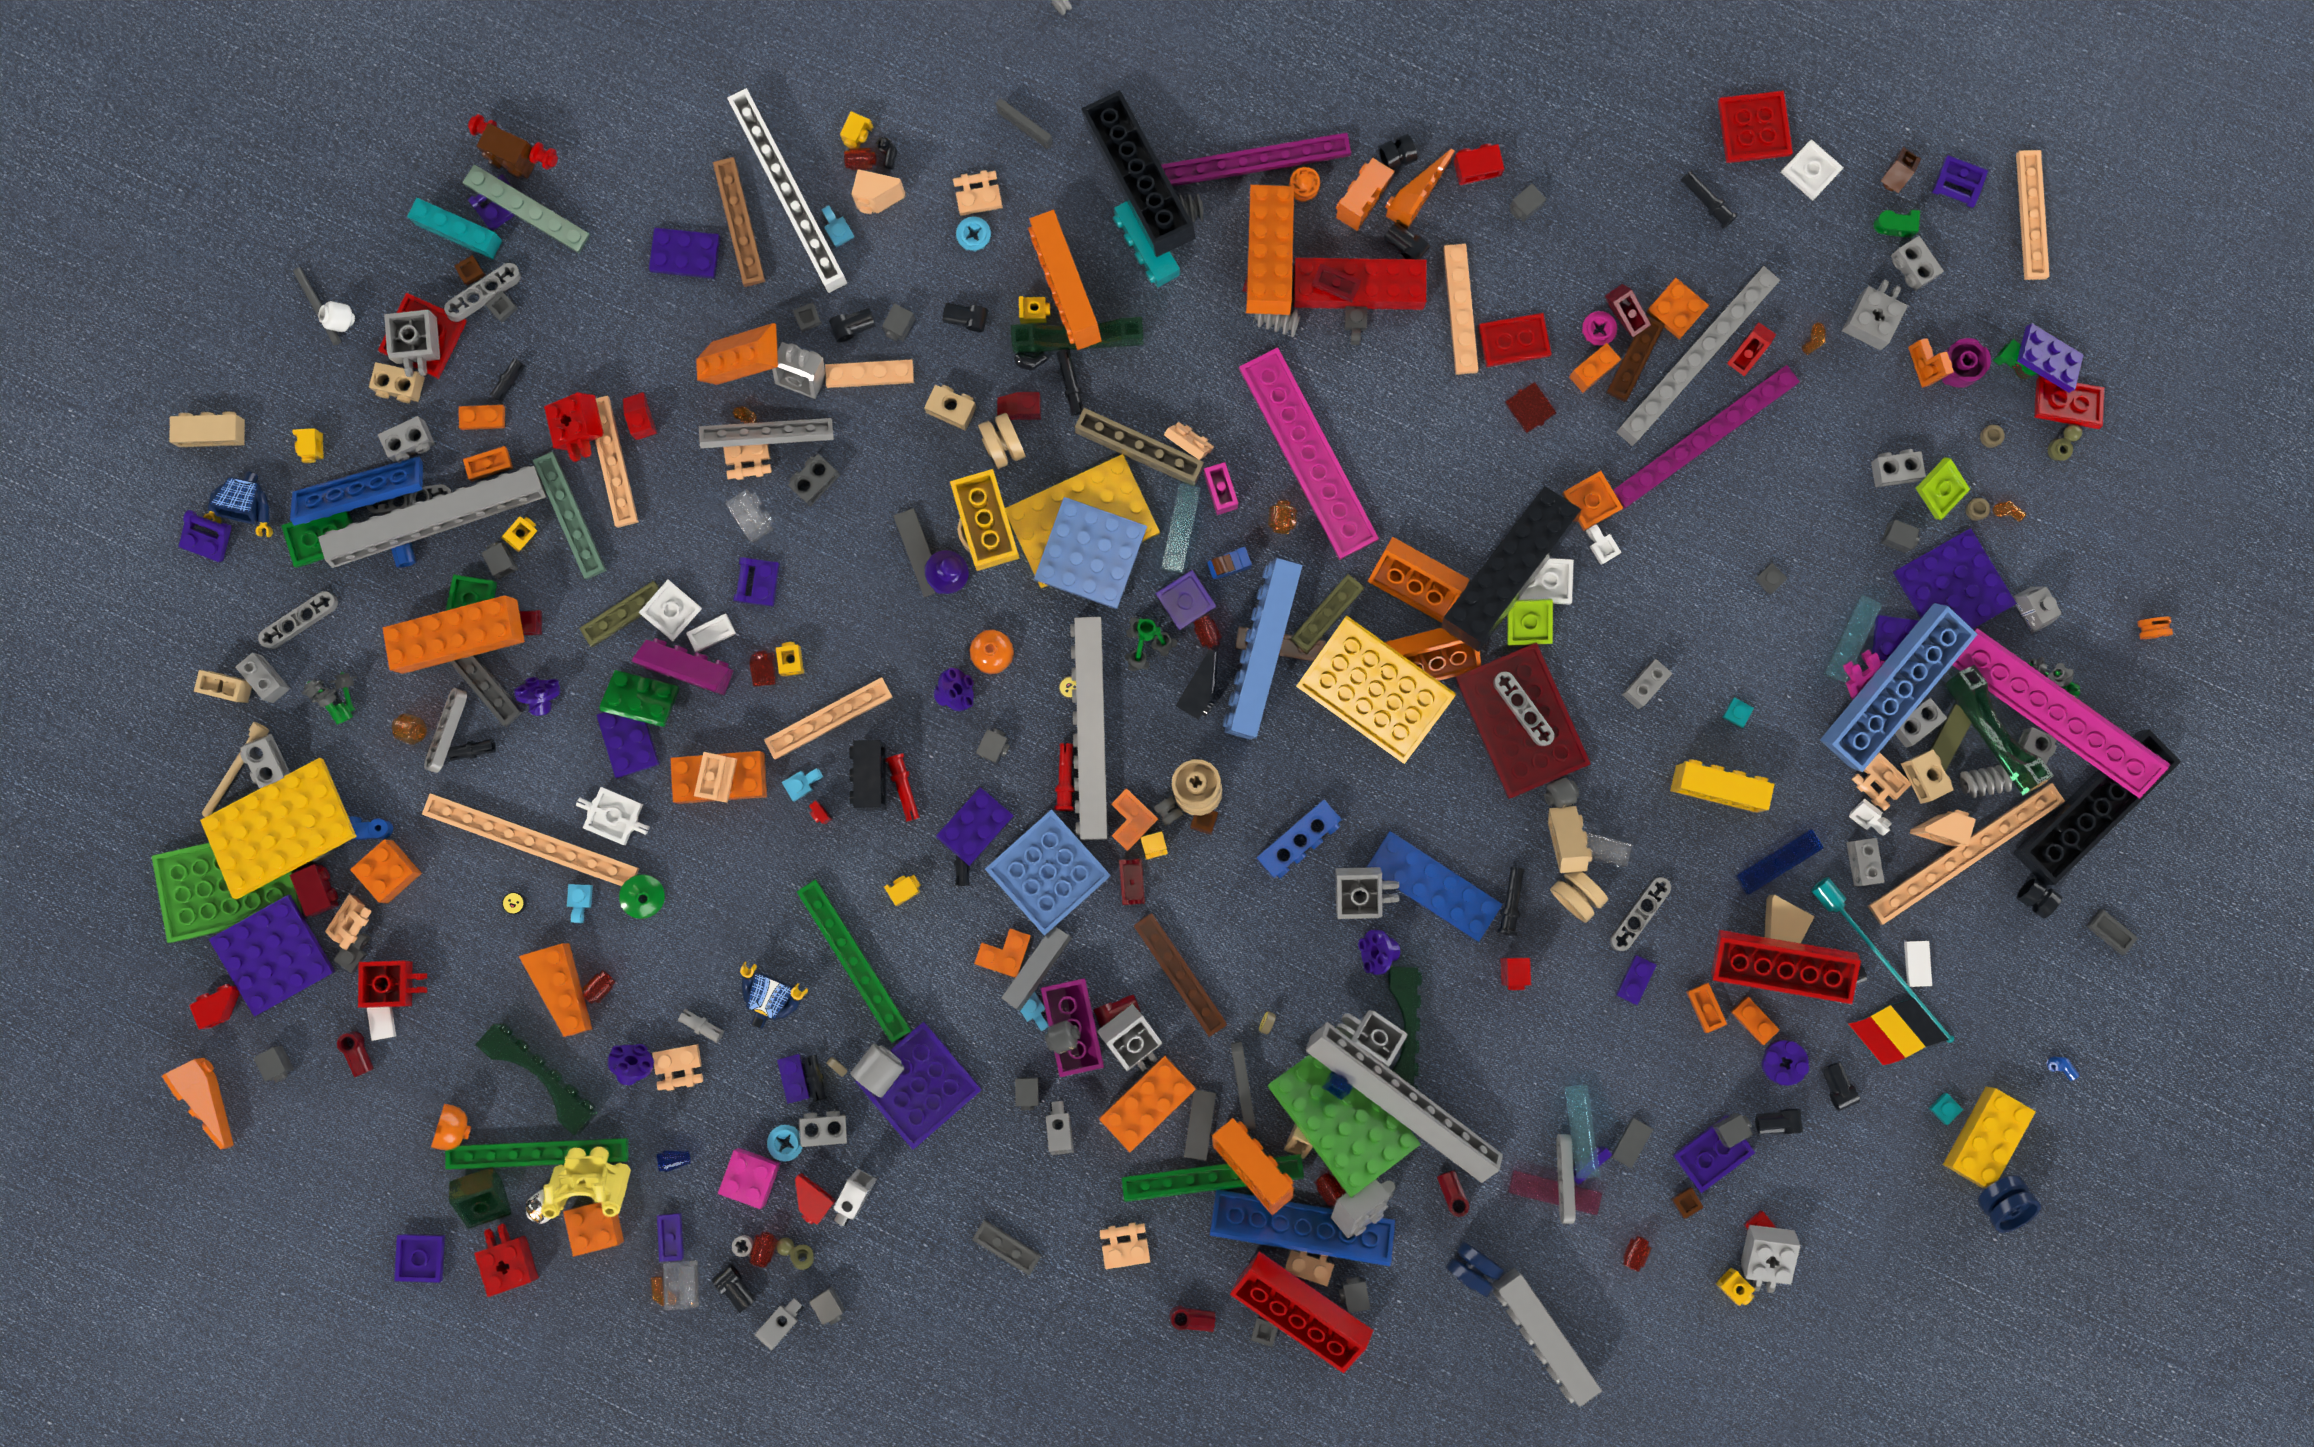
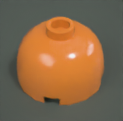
M986 630L976 635L971 642L969 650L970 658L975 667L987 674L1002 672L1011 664L1014 656L1013 645L1008 636L996 630Z
M444 1104L431 1148L451 1150L458 1147L463 1139H468L471 1126L467 1125L468 1117L461 1108Z

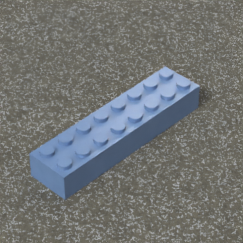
M1276 558L1264 568L1262 578L1265 581L1263 586L1259 587L1256 597L1259 600L1257 608L1254 607L1251 615V620L1254 621L1251 629H1248L1245 638L1248 645L1246 650H1243L1239 662L1242 663L1240 672L1237 671L1234 679V684L1237 686L1235 692L1230 694L1228 705L1231 706L1230 712L1225 714L1222 724L1225 727L1224 733L1249 740L1257 737L1302 569L1300 564Z
M1934 603L1823 735L1820 741L1850 768L1863 772L1978 634L1951 608Z

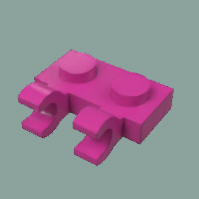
M1867 650L1861 654L1863 661L1869 667L1863 672L1860 665L1856 664L1853 666L1852 661L1843 665L1846 674L1851 678V680L1846 682L1852 701L1885 662L1880 661L1876 652L1871 654L1870 650Z

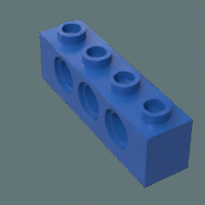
M1324 799L1256 859L1272 878L1276 876L1281 878L1290 870L1287 867L1293 861L1298 864L1307 856L1304 852L1309 847H1312L1314 850L1323 842L1321 838L1327 832L1331 835L1341 827L1338 822L1342 819ZM1319 820L1323 824L1321 832H1314L1311 829L1312 821ZM1300 834L1306 838L1305 846L1298 847L1295 845L1294 837ZM1278 850H1287L1289 852V859L1284 862L1280 861L1277 858Z

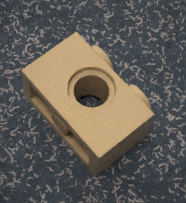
M935 385L924 407L926 413L966 431L977 408L975 402H973L974 399L963 393L961 396L953 393L954 390L946 385L941 387ZM949 402L957 403L955 409H946V405Z
M1934 749L1901 763L1921 804L1933 801L1954 790L1951 785V779L1945 773L1941 765V759ZM1927 772H1929L1931 780L1928 778Z

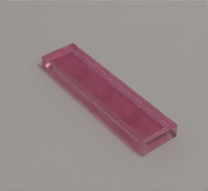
M1513 1170L1508 1189L1509 1193L1559 1206L1558 1181ZM1574 1186L1575 1210L1597 1215L1602 1193Z

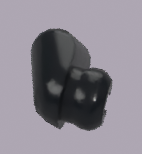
M880 137L877 139L876 145L885 155L883 167L893 170L897 148L888 138Z
M1042 351L1034 357L1025 355L1022 352L1014 356L1016 365L1029 371L1048 361Z

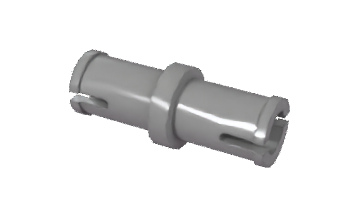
M688 1009L683 1010L684 1013H681L679 1016V1022L694 1029V1033L702 1034L715 1043H718L719 1039L721 1040L724 1030L709 1023L705 1017L700 1018L688 1011Z

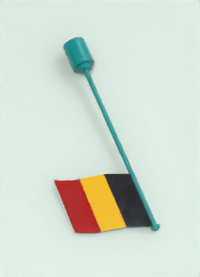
M1829 877L1818 882L1811 889L1815 897L1828 912L1834 911L1836 913L1840 911L1912 997L1891 1004L1864 1019L1847 1023L1848 1026L1881 1065L1901 1061L1933 1044L1943 1041L1952 1043L1954 1036L1948 1034L1843 909L1846 905L1844 903L1846 897Z

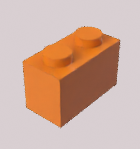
M1606 343L1574 369L1569 378L1584 393L1620 362L1621 358Z

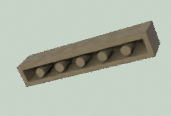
M1083 408L1075 425L1076 434L1195 487L1204 468L1203 461L1086 408Z

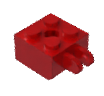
M577 392L544 406L553 448L568 450L569 458L574 462L579 461L581 455L585 458L589 457L592 453L590 441L602 437L604 433L595 395Z
M413 961L359 962L358 1008L412 1006V993H427V988L425 987L412 988V979H427V973L412 974ZM384 982H388L387 987H383Z
M504 1224L498 1225L500 1244L496 1243L492 1229H486L484 1235L488 1248L474 1253L487 1297L528 1284L539 1278L527 1238L523 1235L510 1240L509 1233ZM504 1264H509V1268L506 1269Z

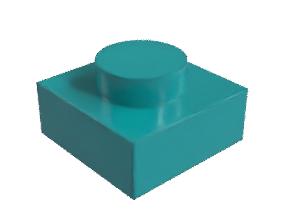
M1734 697L1722 718L1743 728L1754 708Z
M1943 1093L1929 1107L1944 1125H1949L1963 1111L1948 1093Z

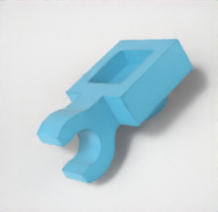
M829 205L821 209L829 222L824 228L835 247L854 238L843 216L837 219Z
M817 768L806 776L803 771H800L783 781L782 784L792 801L795 802L812 792L811 784L824 776L820 769Z
M568 884L567 907H573L571 922L584 923V908H591L592 885Z
M1034 991L1020 1012L1027 1022L1034 1019L1041 1031L1049 1027L1048 1022L1041 1014L1045 1011V1006Z

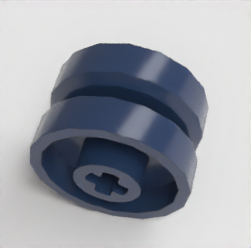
M2013 1175L1994 1182L1978 1198V1205L1986 1215L1990 1216L1989 1220L1998 1232L2003 1233L2014 1231L2029 1223L2041 1210V1204L2029 1192V1187L2020 1176Z
M1463 1241L1458 1247L1457 1252L1467 1262L1463 1263L1457 1258H1451L1445 1268L1454 1274L1464 1285L1488 1297L1493 1290V1285L1484 1278V1275L1486 1274L1493 1280H1500L1505 1270Z

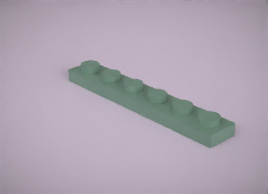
M475 164L462 182L465 186L577 253H580L590 237L588 232Z
M552 451L534 459L533 463L584 579L587 580L605 572L606 568L556 454Z

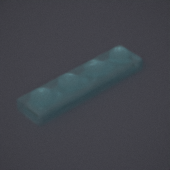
M1179 484L1161 565L1162 570L1183 573L1201 492L1200 487Z
M1864 595L1859 596L1823 675L1842 684L1846 683L1849 676L1845 672L1843 665L1852 661L1854 666L1881 609V603Z
M1588 1085L1565 1087L1577 1179L1600 1177Z

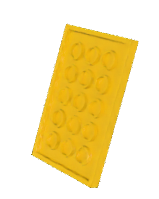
M1123 454L1005 508L1008 520L1034 575L1037 572L1064 497L1146 525L1147 529L1142 542L1160 534ZM1038 582L1040 588L1048 586L1044 583Z
M1348 616L1341 622L1296 686L1404 764L1456 696L1455 692Z
M322 758L306 764L285 775L283 779L264 786L200 820L233 899H239L357 837L325 761Z

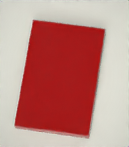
M1544 313L1480 323L1478 325L1486 368L1545 358L1552 355Z
M2042 376L2036 379L2034 418L2076 424L2094 429H2100L2103 426L2104 387L2077 383L2075 390L2068 393Z

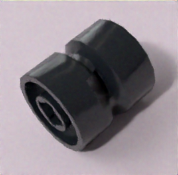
M1409 134L1396 138L1395 143L1388 141L1378 147L1382 163L1392 170L1400 168L1401 163L1407 165L1418 159L1414 142Z
M2036 876L2030 878L2022 886L2016 897L2025 906H2032V911L2041 918L2050 916L2062 901V896L2052 888L2047 890V885Z

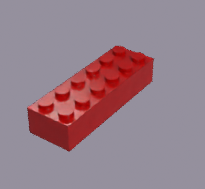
M1295 258L1293 308L1345 309V306L1367 307V309L1423 310L1425 307L1426 259ZM1320 264L1361 280L1352 303L1312 286Z
M1719 930L1711 974L1714 981L1852 1004L1861 960L1858 953Z
M1260 1251L1240 1274L1230 1293L1235 1299L1342 1373H1345L1366 1350L1374 1331Z

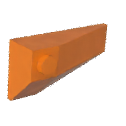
M1450 149L1402 188L1396 197L1391 196L1385 206L1388 209L1386 217L1408 230L1450 163L1455 151Z
M205 1058L193 1059L162 1075L174 1096L179 1101L183 1098L190 1106L188 1112L191 1116H195L203 1121V1130L220 1150L232 1147L234 1143L217 1077L213 1072L214 1067L210 1061Z

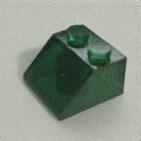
M493 1167L449 1181V1203L468 1229L511 1215V1208L503 1181Z

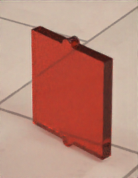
M1535 382L1523 390H1518L1516 395L1505 401V404L1526 434L1539 425L1543 426L1546 420L1556 414V411Z

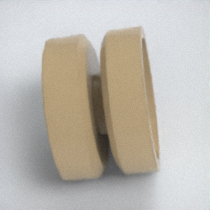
M1007 413L996 417L995 422L999 429L997 432L989 421L978 425L983 437V444L989 457H992L997 469L1008 465V459L1005 454L1006 450H1008L1014 461L1026 457Z
M1196 759L1184 762L1176 769L1172 777V789L1175 800L1184 812L1202 816L1218 807L1222 799L1223 789L1218 770L1211 763Z
M1582 871L1564 873L1567 883L1557 881L1550 888V891L1568 911L1584 923H1587L1595 915L1591 906L1601 908L1608 901V897Z

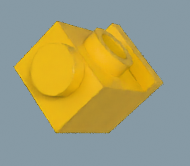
M850 111L840 133L844 145L854 150L856 148L859 149L861 143H864L868 137L867 130L872 131L873 129L871 120Z
M1019 296V319L1021 324L1047 323L1046 316H1050V302L1046 303L1045 297ZM1032 306H1038V309L1036 311H1033L1030 308Z
M315 428L293 430V435L297 436L295 451L302 458L303 463H314L316 459H324L323 433Z
M519 517L501 539L519 552L537 532L534 528L536 524L527 517L524 519ZM519 529L523 530L524 536L518 537L516 531Z
M795 642L782 643V647L776 648L778 670L781 676L805 674L801 647L799 645H795ZM789 656L795 657L793 663H788L787 659Z
M1162 831L1140 837L1146 860L1168 854Z
M914 874L907 878L904 875L893 881L894 886L892 887L888 884L884 886L895 906L901 905L921 892L918 888L921 884Z
M1730 1268L1715 1283L1739 1306L1742 1303L1747 1305L1754 1298L1752 1293L1755 1289L1733 1268ZM1742 1286L1743 1289L1737 1294L1736 1288Z

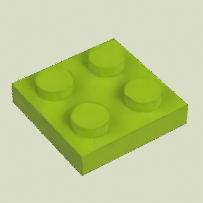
M1944 457L1916 487V490L1934 518L1942 520L1966 495L1970 488L1952 459Z
M1552 599L1518 600L1507 614L1508 645H1530L1536 642L1537 644H1553Z

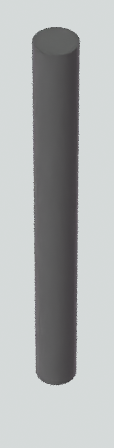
M301 267L295 268L293 272L314 311L319 316V310L322 305ZM324 328L333 345H339L342 342L336 331Z

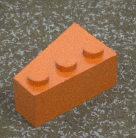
M1374 158L1369 163L1365 162L1359 171L1360 175L1357 180L1352 181L1347 189L1348 192L1338 202L1335 208L1338 210L1336 218L1358 231L1391 182L1395 171Z

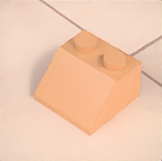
M858 169L852 197L859 211L865 214H872V212L880 213L903 199L905 191L899 178Z
M1947 811L1946 814L1937 815L1912 828L1910 834L1951 847L1969 845L1976 819L1968 817L1969 813L1964 811Z

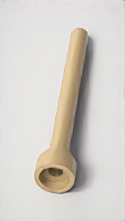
M253 722L249 728L250 732L248 735L250 737L246 743L267 736L270 730L257 722ZM240 753L202 811L204 817L213 813L244 764Z

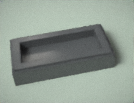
M2099 909L2086 926L2120 955H2125L2138 939V937L2103 909Z
M1632 1117L1611 1157L1632 1169L1653 1129Z

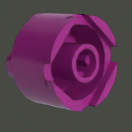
M1973 338L1960 339L1943 352L1948 353L1954 372L1944 377L1942 382L1957 388L1967 387L1975 383L1990 368L1991 356L1989 350L1979 343L1980 341Z

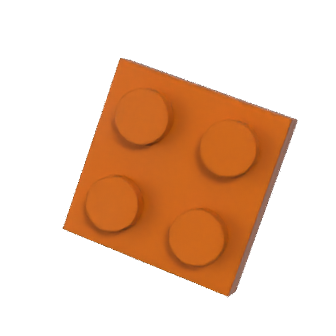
M1675 278L1646 312L1656 321L1665 324L1664 327L1680 340L1709 305L1680 280Z
M1602 471L1597 472L1562 493L1566 500L1582 509L1578 522L1584 531L1623 509Z

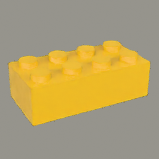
M993 469L950 481L976 570L979 571L1020 559Z
M1689 759V762L1684 761V763L1676 765L1670 790L1672 792L1756 813L1769 810L1775 784L1768 782V778L1755 776L1754 778L1746 777L1745 772L1736 770L1726 772L1724 767L1717 765L1706 767L1702 766L1703 762Z
M1985 1087L1943 1165L1981 1188L1986 1189L1999 1180L2036 1111L1996 1088Z

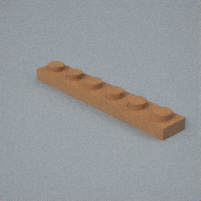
M731 157L713 162L743 285L747 287L766 282L735 158Z

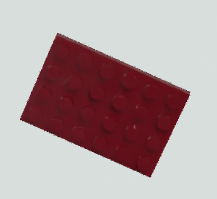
M1537 642L1455 677L1508 799L1591 764ZM1509 672L1514 676L1552 728L1554 740L1551 744L1539 746L1532 740L1495 689L1493 680L1497 674ZM1499 677L1501 679L1499 685H1505L1509 690L1505 692L1506 696H1508L1510 692L1516 690L1515 686H1513V688L1511 689L1509 688V686L1507 685V683L1509 682L1508 678L1503 679L1502 677ZM1514 694L1511 697V702L1515 706H1521L1523 698L1519 694ZM1527 712L1524 716L1525 722L1534 724L1536 722V715L1533 712ZM1541 722L1536 727L1531 728L1533 732L1536 729L1539 731L1540 736L1538 738L1540 741H1548V732L1543 733L1539 729V727L1543 726Z

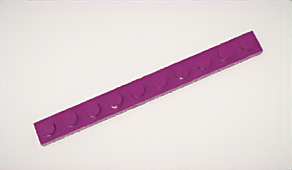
M1348 133L1166 163L1161 164L1172 187L1349 157L1351 156Z
M1787 365L1616 487L1613 491L1623 509L1627 508L1800 383Z

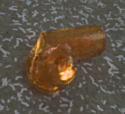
M1815 323L1812 326L1811 340L1802 346V350L1806 355H1809L1825 343L1826 329L1822 323Z
M743 406L734 408L733 416L744 423H757L754 412Z
M2011 501L2001 502L1993 507V513L1997 517L2011 515L2018 522L2022 521L2027 515Z
M662 1276L652 1277L651 1289L653 1300L665 1308L671 1307L675 1302V1298L663 1288Z

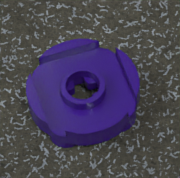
M1778 1040L1771 1043L1764 1051L1765 1054L1761 1063L1763 1072L1769 1080L1779 1085L1790 1086L1797 1084L1809 1072L1808 1056L1805 1050L1796 1042ZM1782 1057L1790 1059L1789 1068L1780 1066Z

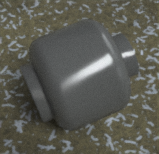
M1561 778L1547 785L1544 798L1549 806L1552 805L1553 808L1570 807L1577 802L1579 789L1574 781Z
M1062 1021L1049 1026L1045 1034L1048 1048L1050 1051L1054 1050L1058 1054L1075 1049L1078 1044L1077 1039L1080 1038L1078 1027L1076 1025L1072 1026L1069 1021Z

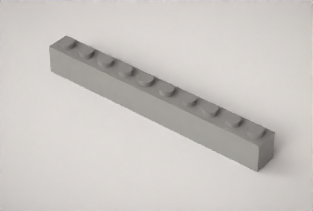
M1763 266L1616 433L1633 446L1777 285L1780 279Z
M525 466L516 472L504 473L489 481H479L476 485L468 488H458L452 493L437 495L431 500L416 502L404 509H394L389 514L383 516H373L367 521L352 523L340 530L328 531L325 535L318 538L325 561L334 568L547 496L535 466Z
M1101 617L1074 618L1075 624H1070L1071 637H1075V646H1071V659L1076 661V667L1071 669L1072 681H1076V689L1072 690V702L1077 703V711H1073V725H1077V733L1073 734V745L1078 747V756H1074V769H1078L1079 778H1074L1075 791H1079V800H1075V813L1080 814V822H1076V836L1080 835V840H1108Z
M1326 1022L1311 1035L1306 1048L1309 1054L1471 1176L1483 1183L1500 1170L1502 1153L1331 1024Z

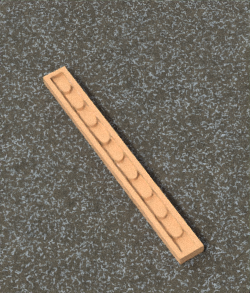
M2053 783L2047 784L1973 834L1969 845L1954 847L1868 905V908L1880 925L1885 924L2064 803L2065 800Z
M429 794L422 815L622 886L629 878L637 875L639 868L434 794Z

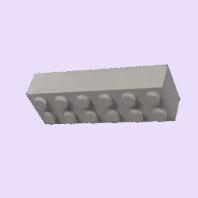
M1513 1268L1504 1274L1500 1280L1494 1281L1492 1284L1495 1290L1492 1292L1503 1306L1507 1305L1509 1307L1506 1310L1507 1314L1517 1326H1522L1519 1331L1530 1345H1535L1532 1350L1544 1365L1546 1363L1549 1365L1545 1369L1557 1384H1562L1559 1389L1571 1404L1575 1402L1581 1407L1602 1392L1523 1276Z

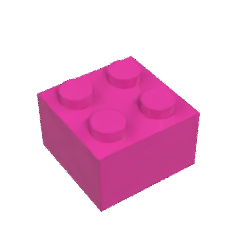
M737 1148L733 1150L718 1194L761 1209L767 1203L781 1163Z

